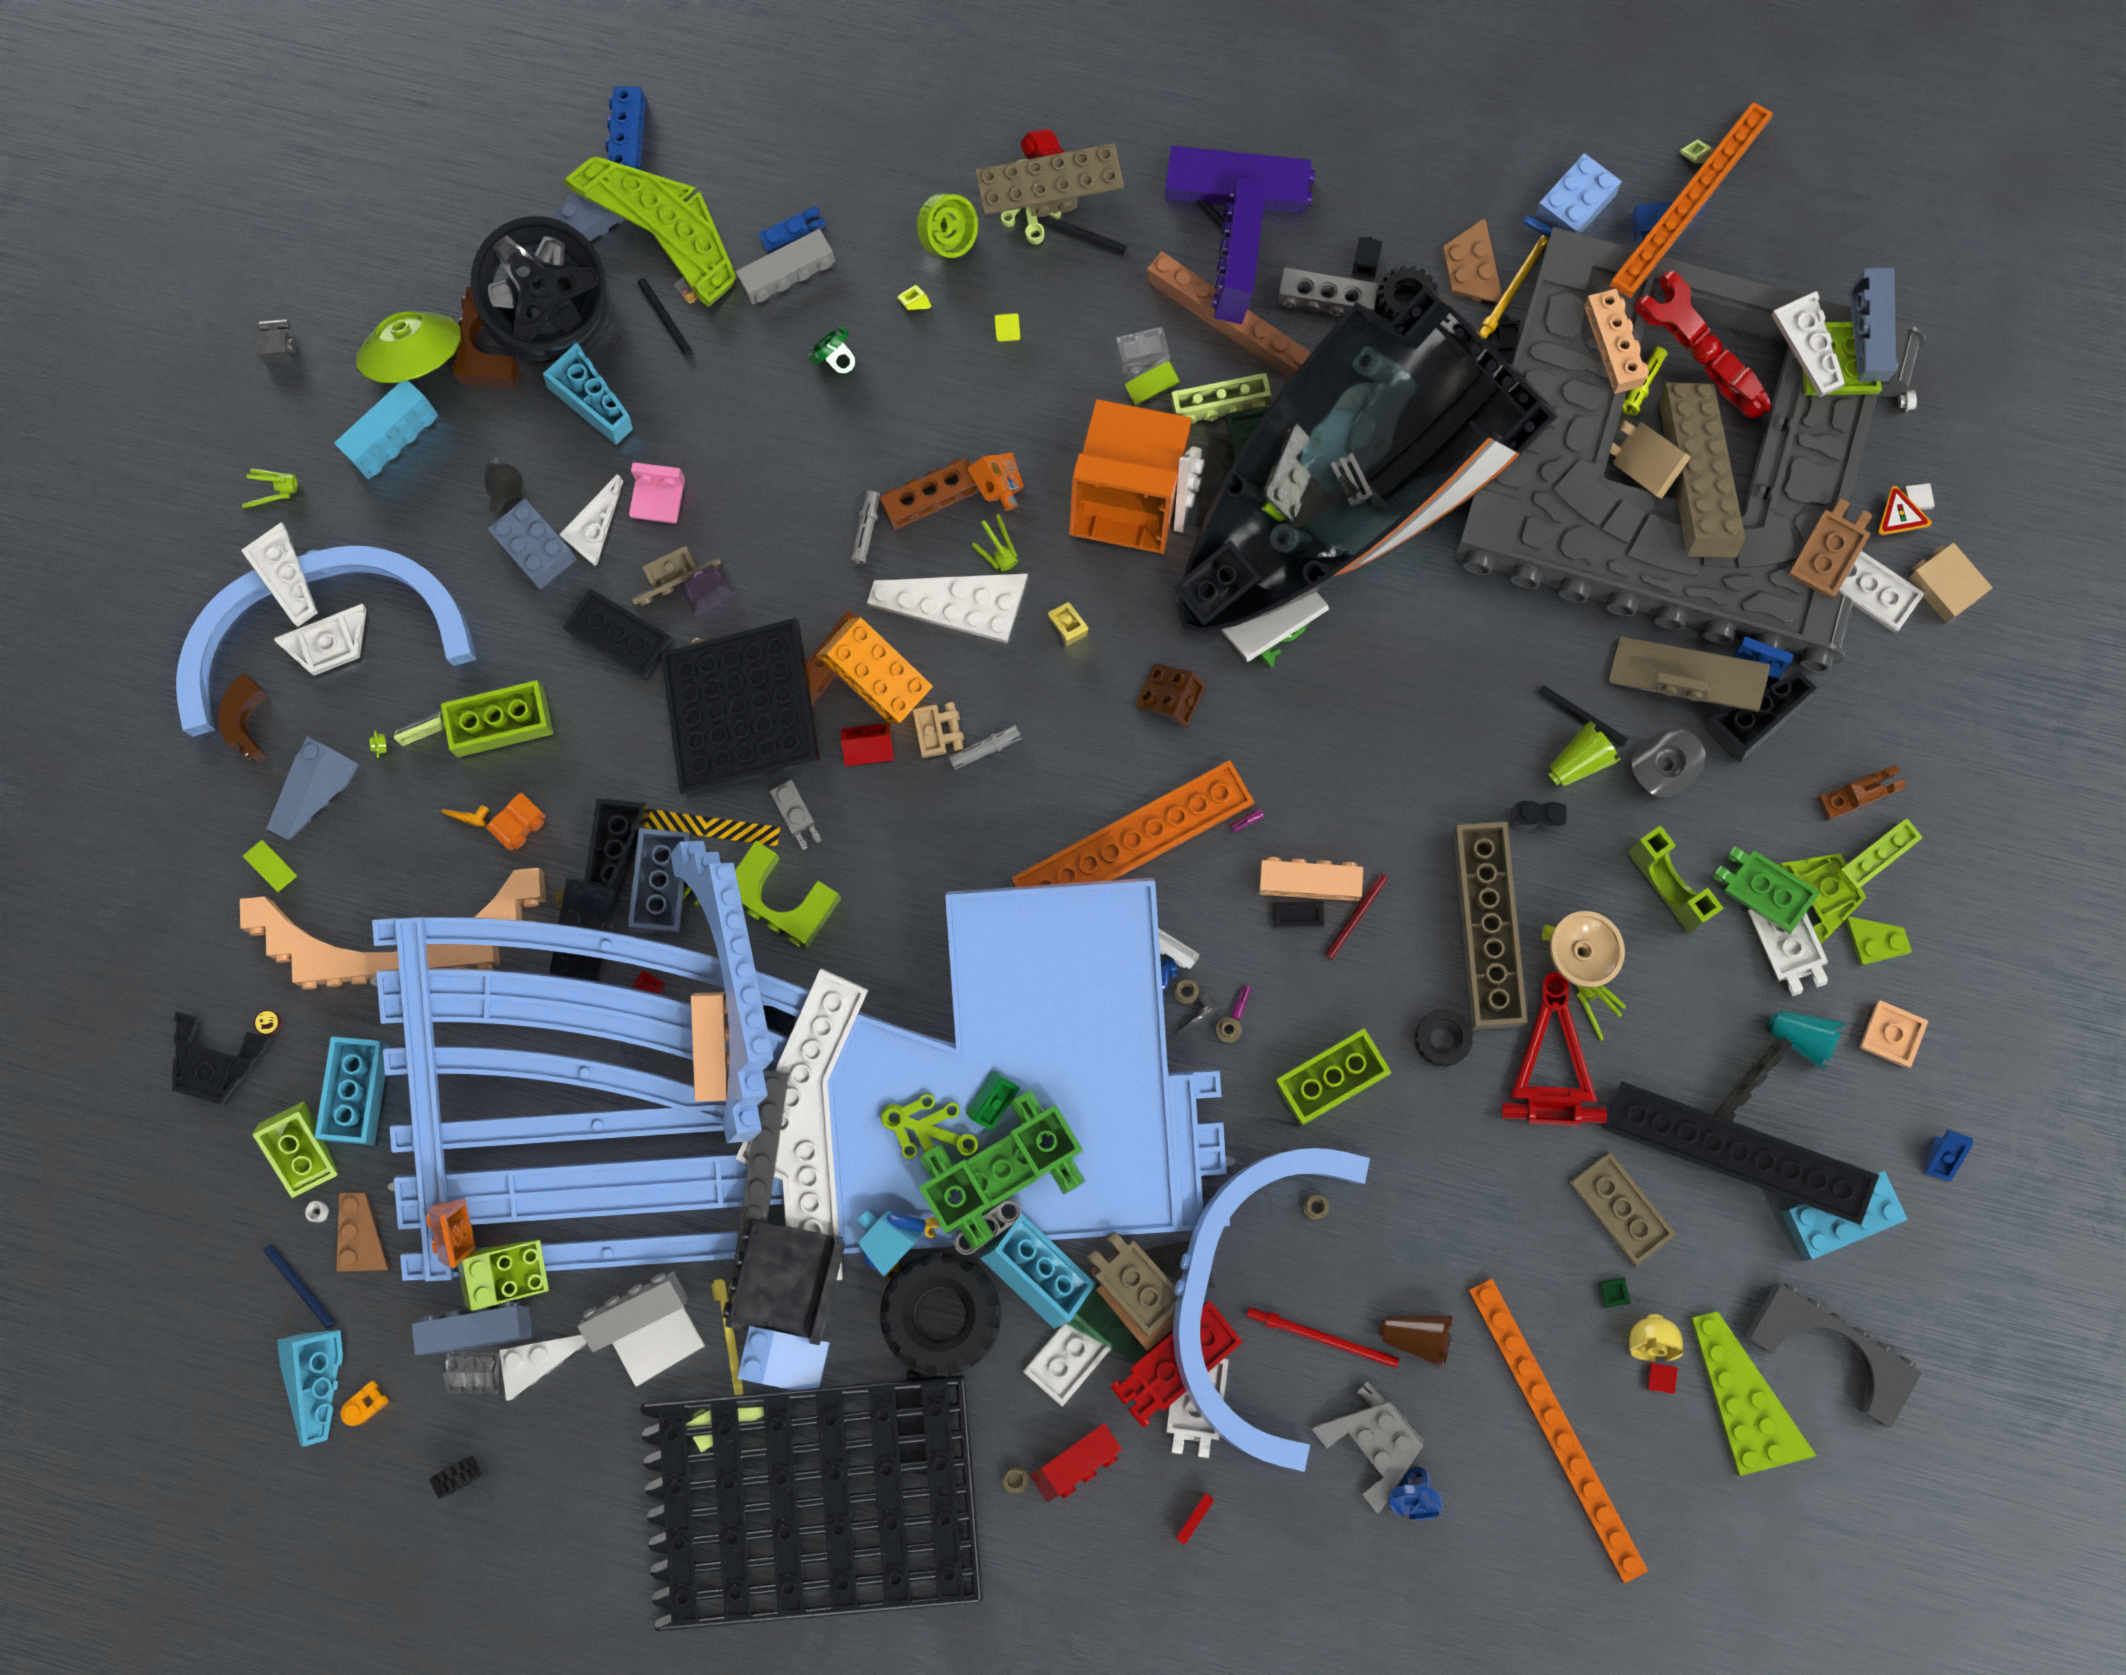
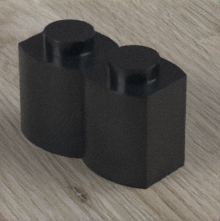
M1520 801L1511 810V828L1518 831L1537 829L1546 833L1558 832L1566 824L1567 806L1558 802H1547L1541 805L1534 801Z

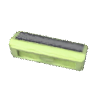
M442 712L435 713L396 730L394 734L395 740L402 746H405L444 730L445 724Z

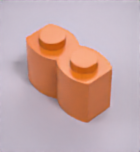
M521 792L508 803L503 811L490 821L486 829L507 849L512 851L514 848L519 849L524 845L526 836L531 831L535 832L542 827L546 815Z

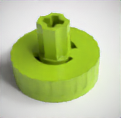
M948 193L935 194L923 204L919 211L917 234L923 247L931 254L947 258L962 256L972 247L977 236L978 218L976 211L970 201L963 196Z

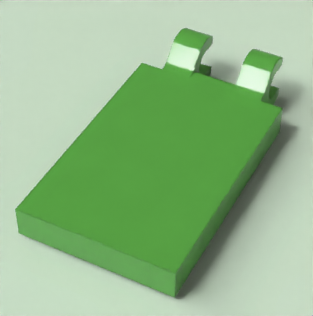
M1734 846L1727 859L1739 866L1733 874L1720 866L1715 872L1713 879L1728 886L1725 889L1726 894L1791 935L1820 894V891L1754 850L1749 856Z

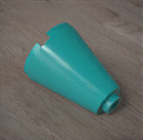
M1780 1010L1779 1015L1773 1013L1768 1027L1772 1029L1771 1035L1825 1071L1827 1065L1823 1064L1824 1059L1830 1061L1841 1035L1837 1031L1838 1026L1844 1028L1846 1023Z

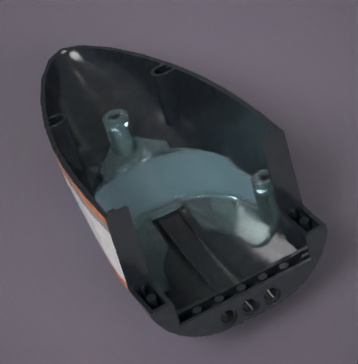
M1425 285L1392 322L1356 302L1299 367L1254 428L1228 471L1203 521L1184 577H1186L1225 543L1232 540L1263 579L1205 625L1200 622L1180 597L1178 608L1182 627L1200 633L1233 628L1278 611L1378 561L1435 525L1498 477L1558 418L1557 413L1535 387L1478 330L1428 286ZM1353 453L1373 494L1372 498L1354 507L1350 506L1330 464L1340 461L1339 459L1343 457H1349L1348 455ZM1350 462L1347 465L1363 496L1366 494V492L1352 463ZM1343 466L1338 468L1353 500L1357 499L1358 497ZM1283 467H1287L1304 480L1305 499L1283 521L1279 522L1261 508Z

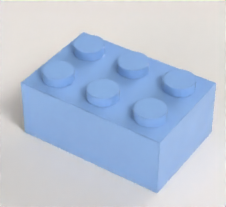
M1584 153L1539 202L1535 217L1552 229L1557 227L1581 234L1616 196L1622 181Z

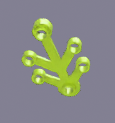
M924 1093L919 1100L904 1107L890 1104L881 1113L883 1126L888 1130L895 1131L902 1146V1154L907 1159H912L917 1155L918 1146L914 1142H910L905 1127L915 1131L925 1153L934 1148L929 1136L956 1145L958 1151L966 1156L974 1154L978 1148V1140L971 1133L958 1135L933 1126L947 1118H956L959 1115L960 1106L956 1102H949L943 1109L920 1120L908 1117L921 1109L929 1110L935 1105L934 1095ZM924 1097L932 1099L930 1106L923 1104ZM951 1105L955 1106L957 1113L951 1115L948 1113L947 1108ZM890 1113H897L899 1116L898 1121H891L889 1118ZM970 1139L973 1142V1146L966 1148L963 1145V1141ZM912 1146L915 1153L909 1155L906 1153L905 1148Z

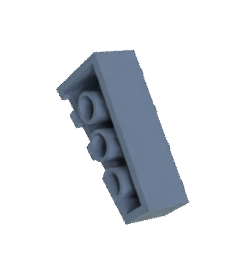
M574 192L550 217L574 227L589 241L599 235L603 236L609 232L608 229L614 224L618 223L619 225L625 220V218ZM539 245L524 246L523 249L533 257ZM566 253L564 257V262L571 258Z

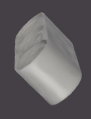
M1011 1196L982 1214L985 1220L989 1219L995 1223V1227L991 1229L994 1236L1000 1234L1019 1219L1021 1203L1017 1197ZM1006 1204H1012L1016 1207V1212L1012 1215H1007L1003 1212L1002 1207ZM960 1229L957 1231L955 1247L960 1253L964 1255L971 1254L983 1246L981 1245L972 1250L969 1245L961 1243L960 1237L963 1234Z

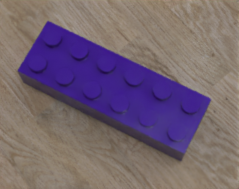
M1238 177L1236 186H1231L1228 197L1230 203L1226 202L1223 217H1226L1227 220L1223 221L1221 234L1224 235V238H1221L1218 250L1222 257L1219 256L1216 271H1219L1220 274L1216 275L1214 289H1216L1217 293H1214L1211 308H1215L1214 319L1238 324L1243 323L1254 290L1266 183Z

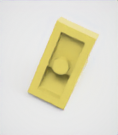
M1069 602L1047 613L1050 621L1059 631L1065 646H1069L1087 636L1089 630L1087 625Z

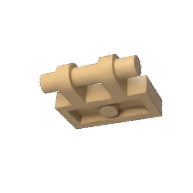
M954 702L945 704L946 712L939 713L937 704L913 709L922 758L947 754L945 744L949 743L953 744L954 752L963 750L962 741H964L963 732H960L958 720H960L959 712L955 709ZM948 722L950 733L943 735L941 723Z

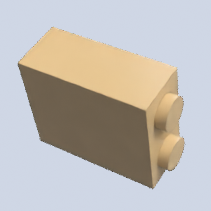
M1952 543L1947 548L1944 545L1940 546L1931 554L1933 558L1928 562L1925 559L1921 560L1912 568L1915 572L1908 578L1915 587L1925 593L1923 597L1946 623L1993 588L1955 543Z

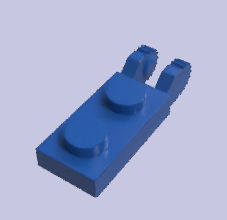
M811 207L802 214L799 213L758 232L767 253L770 254L818 229H824L827 226L824 219H817L808 226L806 225V222L819 216V208Z

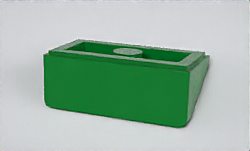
M994 1070L967 1109L966 1114L972 1121L992 1131L1020 1087Z

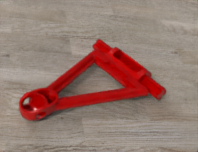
M1550 973L1543 980L1542 1003L1510 1096L1511 1099H1527V1104L1502 1103V1118L1526 1119L1528 1124L1580 1126L1581 1122L1606 1123V1108L1581 1106V1102L1597 1103L1598 1101L1568 1006L1569 984L1560 973ZM1552 1011H1557L1580 1088L1528 1086Z

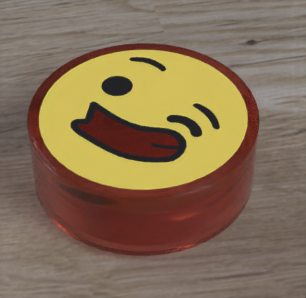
M271 1010L261 1011L254 1020L256 1031L265 1036L275 1035L282 1026L280 1015Z

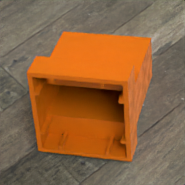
M1096 399L1082 454L1079 453L1073 474L1069 535L1164 554L1177 496L1179 459L1181 456L1184 457L1188 450L1192 418Z

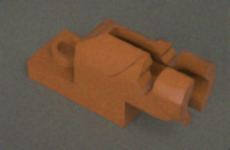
M1896 765L1850 782L1844 787L1820 795L1818 800L1827 820L1870 805L1881 798L1906 788L1905 779L1896 781L1885 787V784L1880 785L1882 781L1895 776V773L1900 772L1899 767Z

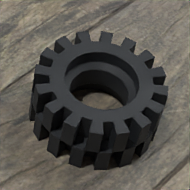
M469 1456L440 1471L437 1475L431 1477L429 1482L437 1498L442 1499L471 1484V1482L480 1478L482 1473L474 1457Z

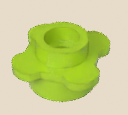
M375 730L374 737L369 738L371 752H376V757L379 758V754L387 753L385 735L377 734Z

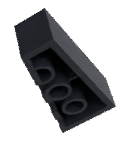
M1798 671L1771 685L1770 688L1764 691L1758 712L1729 707L1726 711L1708 718L1704 729L1741 763L1813 698L1817 687Z
M596 799L585 880L618 888V894L637 847L639 828H645L652 810L647 803Z

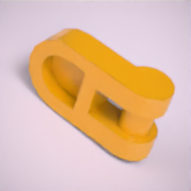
M374 1380L365 1385L342 1406L340 1414L345 1424L350 1426L361 1425L389 1403L385 1395L382 1396L378 1391L379 1386ZM368 1396L373 1401L372 1405L368 1406L365 1402V1399Z

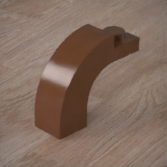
M243 673L230 685L221 700L218 711V724L221 735L230 748L236 752L240 751L248 760L253 758L261 763L267 758V755L251 738L248 732V719L254 708L268 696L250 676Z

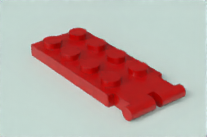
M1210 1300L1204 1303L1200 1320V1341L1204 1364L1207 1372H1209L1243 1341ZM1173 1331L1129 1368L1132 1373L1121 1383L1117 1379L1109 1386L1124 1405L1131 1399L1134 1400L1135 1403L1128 1410L1142 1428H1145L1151 1422L1148 1417L1160 1408L1162 1411H1165L1186 1392L1174 1354Z

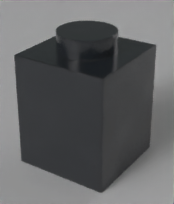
M1359 237L1352 269L1353 274L1375 277L1383 241L1377 240L1374 237Z

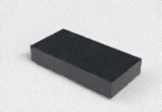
M1324 902L1273 903V929L1324 928Z

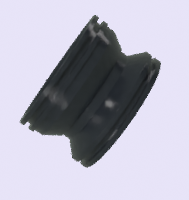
M528 216L517 218L495 229L484 240L476 253L471 270L473 299L485 329L493 340L506 351L530 361H557L575 343L582 350L595 337L602 325L606 312L605 271L597 251L590 241L577 229L565 222L550 217ZM539 245L533 257L522 247ZM565 253L569 255L577 263L579 267H564ZM500 264H502L509 278L494 282L496 272ZM521 266L528 267L530 274L526 277H521L517 274L518 268ZM561 281H567L571 284V288L568 291H560L557 285ZM540 288H544V290H541L540 293L536 292L539 291ZM586 292L585 303L579 314L571 299ZM498 308L516 310L514 325L502 315ZM529 308H536L540 313L537 318L531 319L526 316V311ZM546 321L560 329L553 333L538 334Z

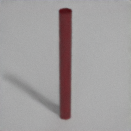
M1380 873L1324 954L1330 960L1335 958L1389 880L1386 875Z

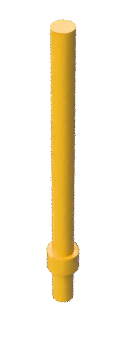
M1544 235L1540 237L1490 316L1486 317L1482 322L1479 332L1485 338L1492 334L1498 326L1497 321L1545 249L1549 240L1548 237Z

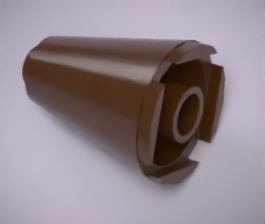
M1387 1316L1386 1321L1381 1320L1379 1336H1383L1384 1343L1437 1368L1444 1369V1363H1446L1450 1347L1451 1335L1449 1327H1453V1316Z

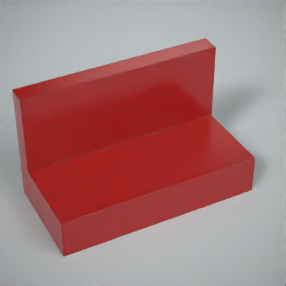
M890 723L841 728V745L845 766L894 761Z

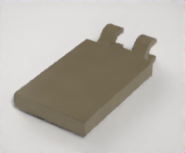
M1113 1232L1106 1238V1241L1116 1251L1106 1260L1097 1250H1094L1087 1258L1099 1270L1094 1277L1141 1330L1149 1336L1175 1311L1177 1300L1175 1286L1134 1240L1127 1245L1116 1232Z

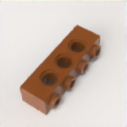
M969 459L954 460L948 467L941 470L934 469L926 477L919 480L912 479L899 489L894 488L886 491L880 497V500L893 529L896 530L980 492L967 469L971 465ZM949 479H956L958 481L954 485L946 484ZM927 489L936 490L932 495L924 494ZM910 498L914 500L910 505L902 504L905 499Z
M849 609L805 663L812 706L837 676L816 655L849 619L859 617Z

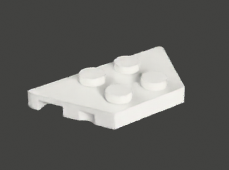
M1192 446L1185 453V456H1181L1179 459L1174 531L1184 532L1191 508L1195 502L1196 492L1201 490L1203 478L1200 477V474L1204 467V459H1201L1202 448Z
M363 604L357 605L274 638L275 642L315 676L360 658L367 609Z

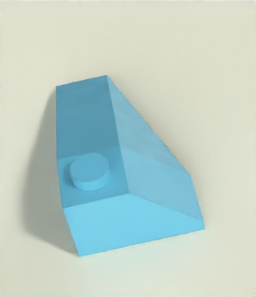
M340 1330L303 1333L278 1339L280 1368L300 1446L304 1447L328 1440L333 1413L331 1404L334 1390H337L338 1381H336L338 1367L342 1365L343 1359Z

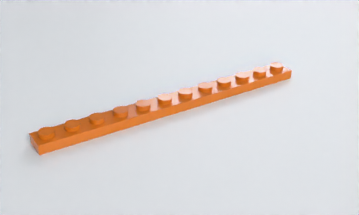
M1754 102L1749 106L1612 279L1610 287L1613 289L1617 288V291L1629 298L1634 295L1772 118V112Z
M1489 1279L1468 1290L1622 1583L1625 1584L1648 1572L1493 1279Z

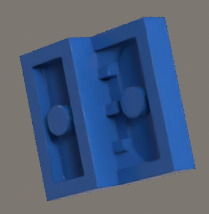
M1745 636L1732 657L1769 664L1770 671L1766 684L1771 686L1781 679L1783 671L1791 663L1794 654Z

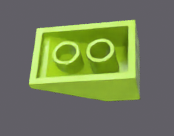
M304 1101L259 1123L252 1134L291 1198L339 1174L325 1141L315 1139L317 1121Z

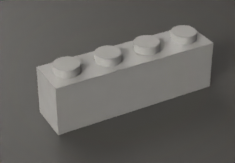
M818 229L737 270L736 274L751 304L765 301L770 295L778 291L782 292L788 289L791 284L797 281L808 279L811 274L819 270L828 269L835 263V258L823 233Z
M674 1271L667 1275L660 1273L653 1277L650 1283L644 1286L638 1284L628 1290V1294L622 1297L616 1295L604 1303L605 1305L598 1309L592 1307L582 1314L577 1327L592 1353L683 1308L688 1300V1296Z

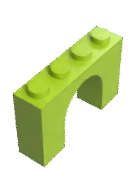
M1660 825L1641 838L1627 853L1689 934L1724 908L1709 888L1698 893L1681 879L1673 867L1669 856L1670 851L1676 845Z
M755 841L735 870L742 906L747 908L746 913L758 921L761 917L767 921L766 926L775 933L779 934L782 931L787 934V940L795 946L800 947L802 944L808 948L842 898L837 892L817 881L805 900L796 909L789 912H776L767 908L762 900V887L780 858L775 852Z

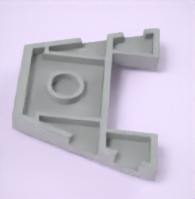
M1391 1401L1347 1416L1335 1418L1326 1423L1317 1424L1312 1428L1326 1448L1349 1433L1383 1476L1362 1494L1377 1514L1381 1512L1389 1499L1390 1492L1397 1487L1424 1445L1423 1441Z

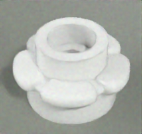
M1907 390L1906 393L1902 392L1898 396V407L1903 408L1904 412L1916 408L1917 397L1915 390Z

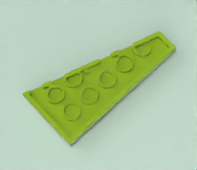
M1715 1311L1691 1317V1323L1737 1475L1742 1476L1816 1457L1817 1455L1719 1312Z

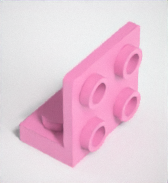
M633 462L631 473L636 481L629 516L635 519L676 524L685 483V477L681 469Z

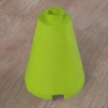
M1592 721L1587 722L1549 766L1551 772L1548 773V776L1556 786L1560 783L1562 786L1569 785L1621 760L1620 757L1616 756L1617 752L1601 731L1597 733L1593 727L1596 725Z

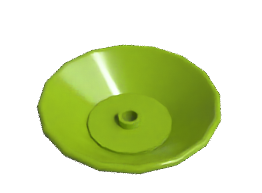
M408 311L393 314L384 319L364 340L356 354V367L365 378L379 383H400L422 377L439 368L454 355L461 342V328L451 317L439 313Z

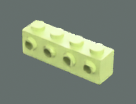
M1266 373L1171 392L1173 414L1191 417V425L1196 423V421L1205 419L1206 421H1214L1220 416L1225 415L1238 416L1250 410L1255 412L1262 411L1269 407L1271 402V390Z

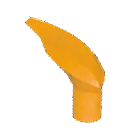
M481 805L475 814L444 809L441 812L474 826H484L486 823L483 819L489 812V809Z

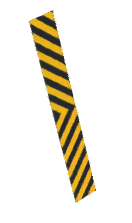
M653 809L645 825V828L687 832L692 835L749 843L758 841L763 845L771 846L778 845L781 828Z

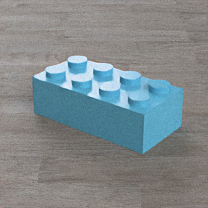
M409 381L400 382L334 444L369 480L372 476L377 475L389 460L397 457L400 450L406 444L413 442L420 431L430 426L438 414L426 397Z
M331 1037L315 1139L327 1142L375 1146L386 1076L383 1049L390 1048L389 1044L376 1040Z
M1885 1171L1876 1173L1879 1174V1178L1861 1225L1802 1203L1781 1212L1803 1261L1815 1259L1908 1220Z

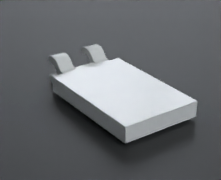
M1748 910L1749 917L1778 982L1786 979L1792 997L1801 994L1803 991L1799 980L1801 977L1812 974L1817 988L1827 984L1828 979L1822 966L1828 964V960L1807 913L1790 935L1753 910Z
M1223 1359L1208 1372L1216 1391L1223 1401L1229 1359ZM1187 1392L1169 1406L1166 1433L1174 1434L1171 1453L1183 1454L1185 1439L1199 1441L1198 1457L1209 1458L1211 1439L1219 1440V1435L1201 1417L1192 1404Z

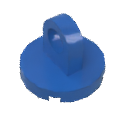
M1414 1467L1404 1475L1403 1486L1396 1487L1390 1492L1389 1506L1399 1516L1403 1517L1404 1513L1409 1515V1519L1430 1520L1439 1516V1511L1442 1512L1443 1499L1439 1493L1431 1489L1432 1480L1426 1470L1421 1467ZM1423 1477L1420 1484L1412 1485L1416 1478Z

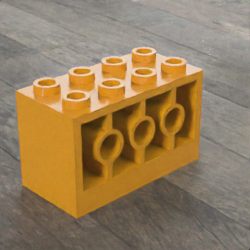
M861 617L849 619L816 655L887 723H901L933 687Z

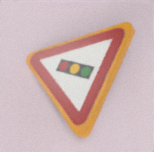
M1893 486L1890 489L1878 534L1887 535L1926 528L1932 522L1897 486Z

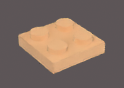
M1879 1000L1876 1002L1859 1048L1907 1069L1911 1068L1928 1020Z

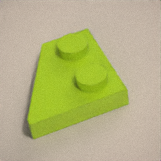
M1855 917L1845 919L1860 966L1912 952L1903 927Z

